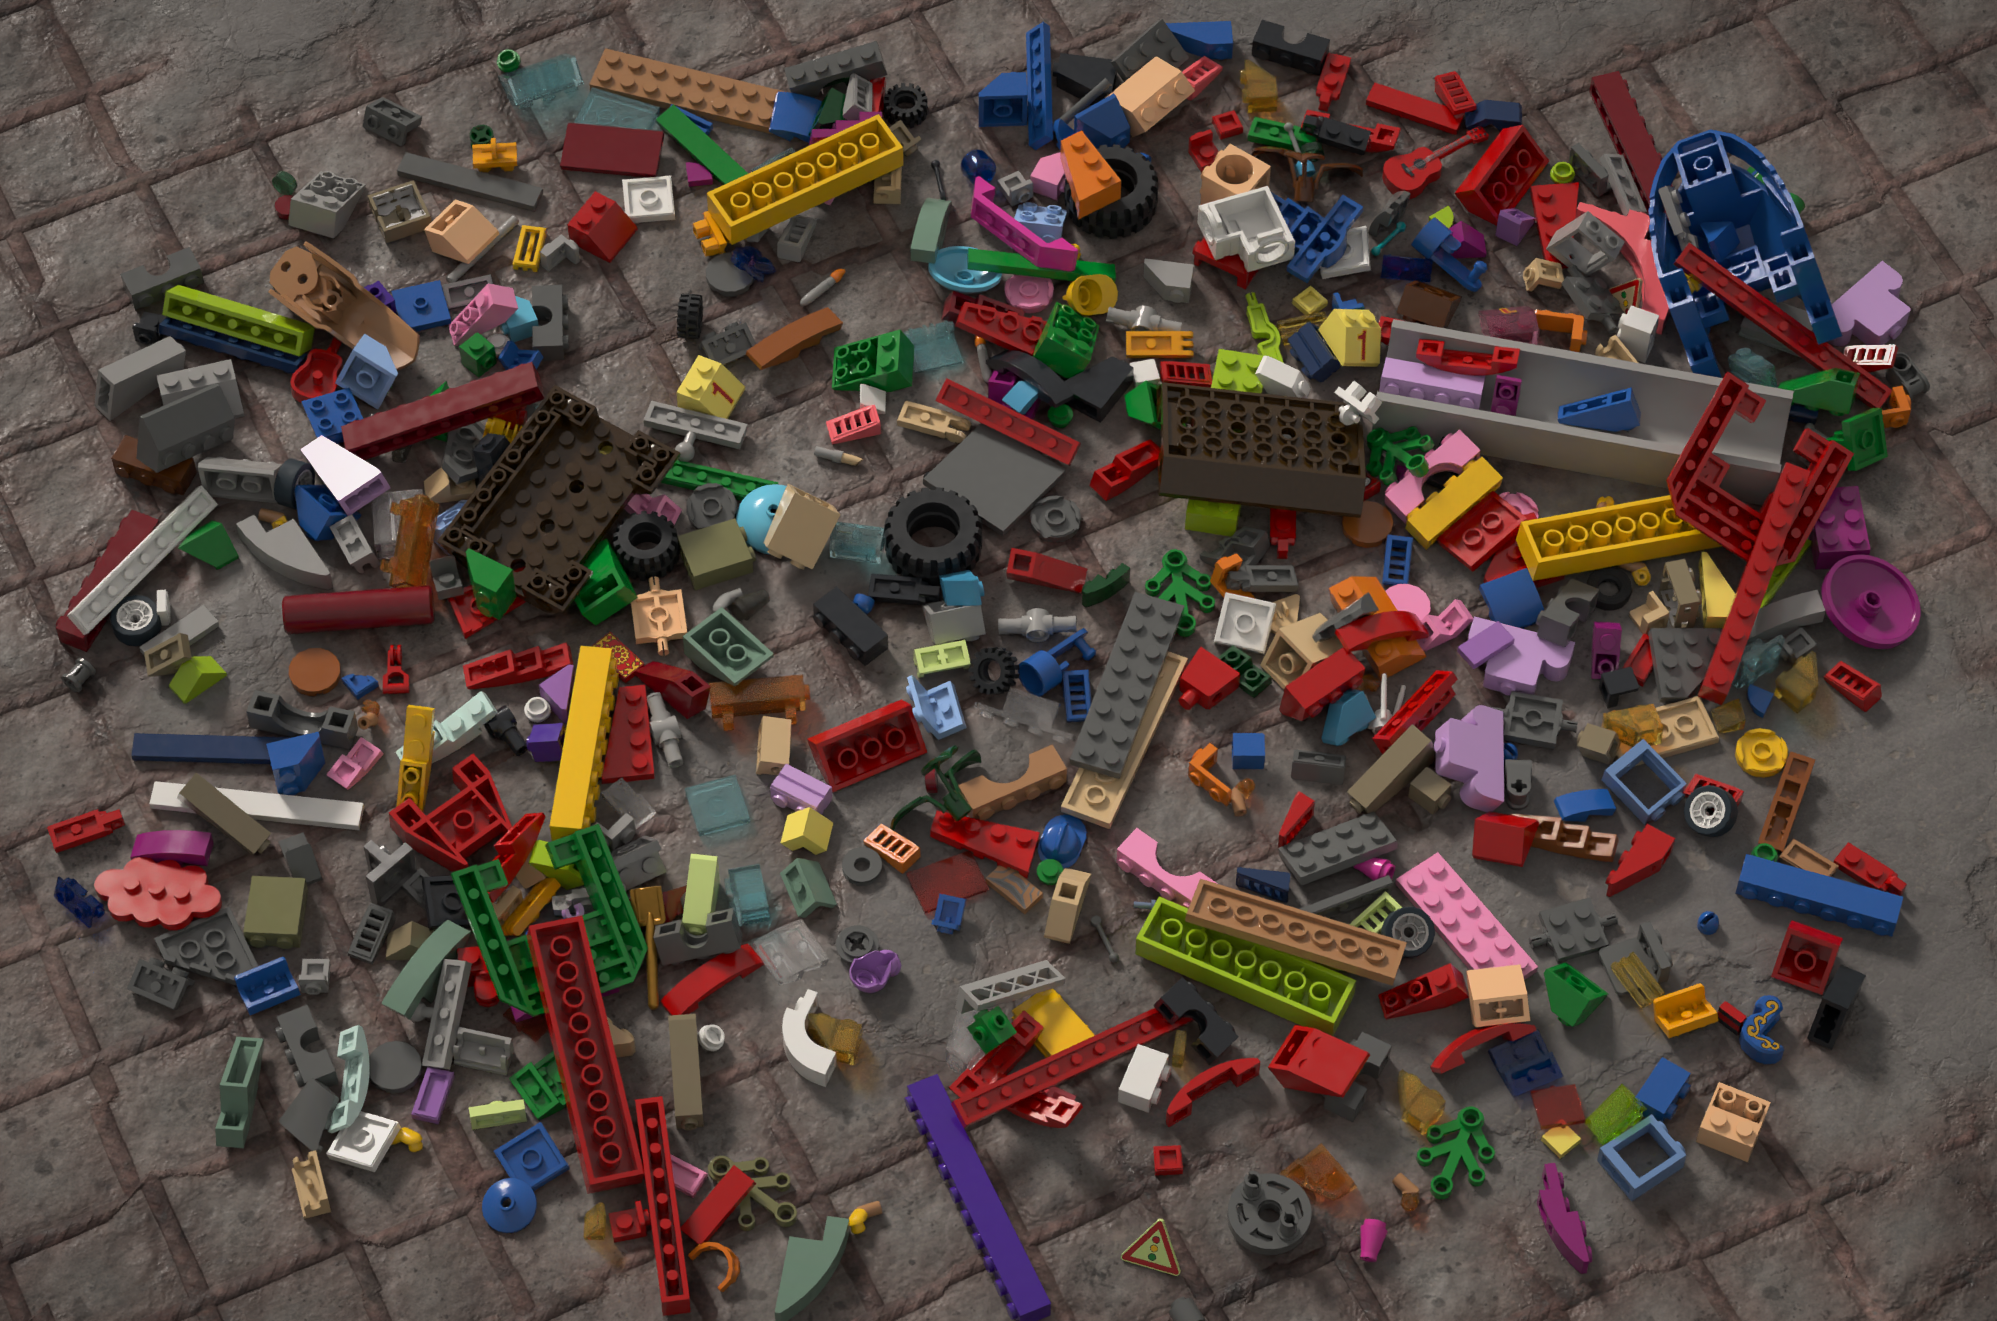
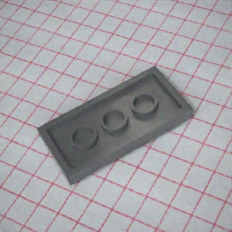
M1373 811L1279 847L1278 851L1280 858L1302 886L1396 850L1398 845L1397 840Z

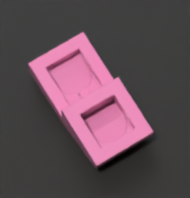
M361 737L347 756L342 754L326 775L349 790L372 769L384 753Z

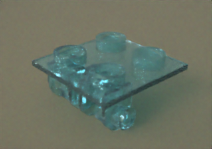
M944 320L942 323H937L936 326L931 323L929 327L922 325V328H909L907 332H904L907 338L914 344L913 369L915 374L963 363L953 333L954 324L952 321Z

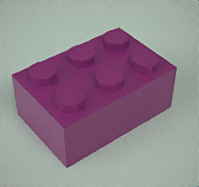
M1858 486L1835 487L1813 527L1809 540L1812 541L1811 550L1815 570L1831 569L1835 563L1848 556L1870 554L1871 549Z

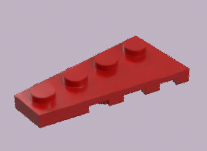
M1579 182L1536 185L1530 188L1543 259L1560 263L1562 269L1568 267L1546 250L1557 230L1575 220Z
M964 302L955 326L1008 350L1020 351L1033 356L1047 321H1042L1041 317L1032 316L1028 318L1019 316L1017 312L1008 311L1004 313L996 311V308Z
M526 566L518 568L513 571L521 572L525 569ZM471 585L463 588V595L447 598L465 639L498 620L492 616L487 617L478 610ZM516 596V599L513 601V603L504 615L511 612L520 605L524 604L526 601Z
M645 685L619 687L603 768L602 784L655 779Z
M936 811L930 830V837L959 850L963 848L968 849L974 853L973 856L984 859V857L996 861L997 866L1010 867L1019 871L1021 876L1028 878L1039 842L1040 832L970 817H964L956 822L950 813L946 812L943 814L942 811Z

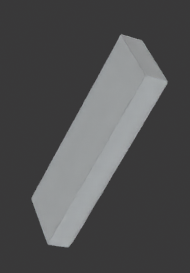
M1603 154L1599 159L1609 174L1608 181L1623 215L1627 216L1630 209L1648 214L1624 156L1619 154Z
M202 605L140 646V651L144 655L145 651L179 633L188 635L189 645L191 646L218 628L219 622Z

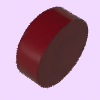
M292 195L281 196L275 202L276 214L281 219L289 220Z
M935 769L925 775V786L928 794L938 793V778Z

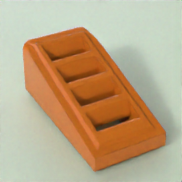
M880 824L863 840L866 846L876 851L881 858L902 874L921 857L920 848L883 824ZM881 834L885 836L878 843L874 841ZM889 839L892 841L886 848L883 847ZM897 845L898 848L892 852L891 850ZM902 851L906 852L902 857L898 856Z

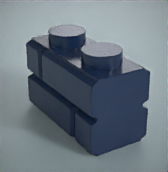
M1307 322L1298 332H1295L1288 338V342L1292 347L1289 351L1297 361L1302 362L1304 367L1301 370L1307 378L1324 382L1332 375L1331 373L1336 372L1342 365L1319 332V327L1311 322Z

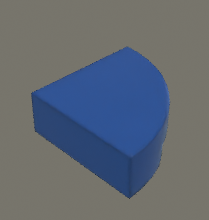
M1061 118L1055 120L1053 132H1055L1058 141L1056 143L1057 147L1061 151V140L1073 135L1074 130Z
M349 674L342 678L343 684L357 700L379 687L378 681L369 675Z
M1749 684L1747 700L1753 708V712L1763 718L1774 694Z

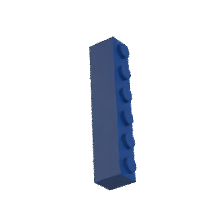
M1749 854L1745 856L1735 893L1742 895L1746 899H1757L1768 902L1772 906L1790 908L1801 914L1808 913L1819 916L1826 921H1837L1847 924L1852 928H1862L1873 931L1877 935H1888L1891 937L1897 924L1903 897Z

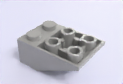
M321 171L291 198L288 225L335 238L344 229L366 188V184L360 183L354 178H343L329 171Z

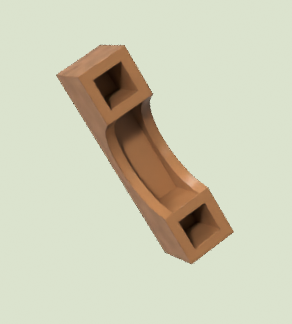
M1052 744L1029 754V767L1026 773L1016 781L996 783L981 775L958 786L966 801L973 808L968 816L970 818L986 820L1001 810L1012 809L1017 803L1027 799H1035L1040 793L1061 787L1067 782V768Z

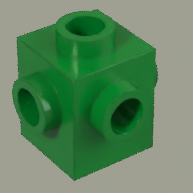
M999 1006L991 1011H988V1009L981 1010L973 1016L975 1022L967 1027L985 1055L1017 1033Z

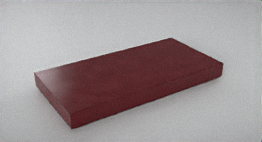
M568 123L560 168L561 170L634 177H657L664 132Z

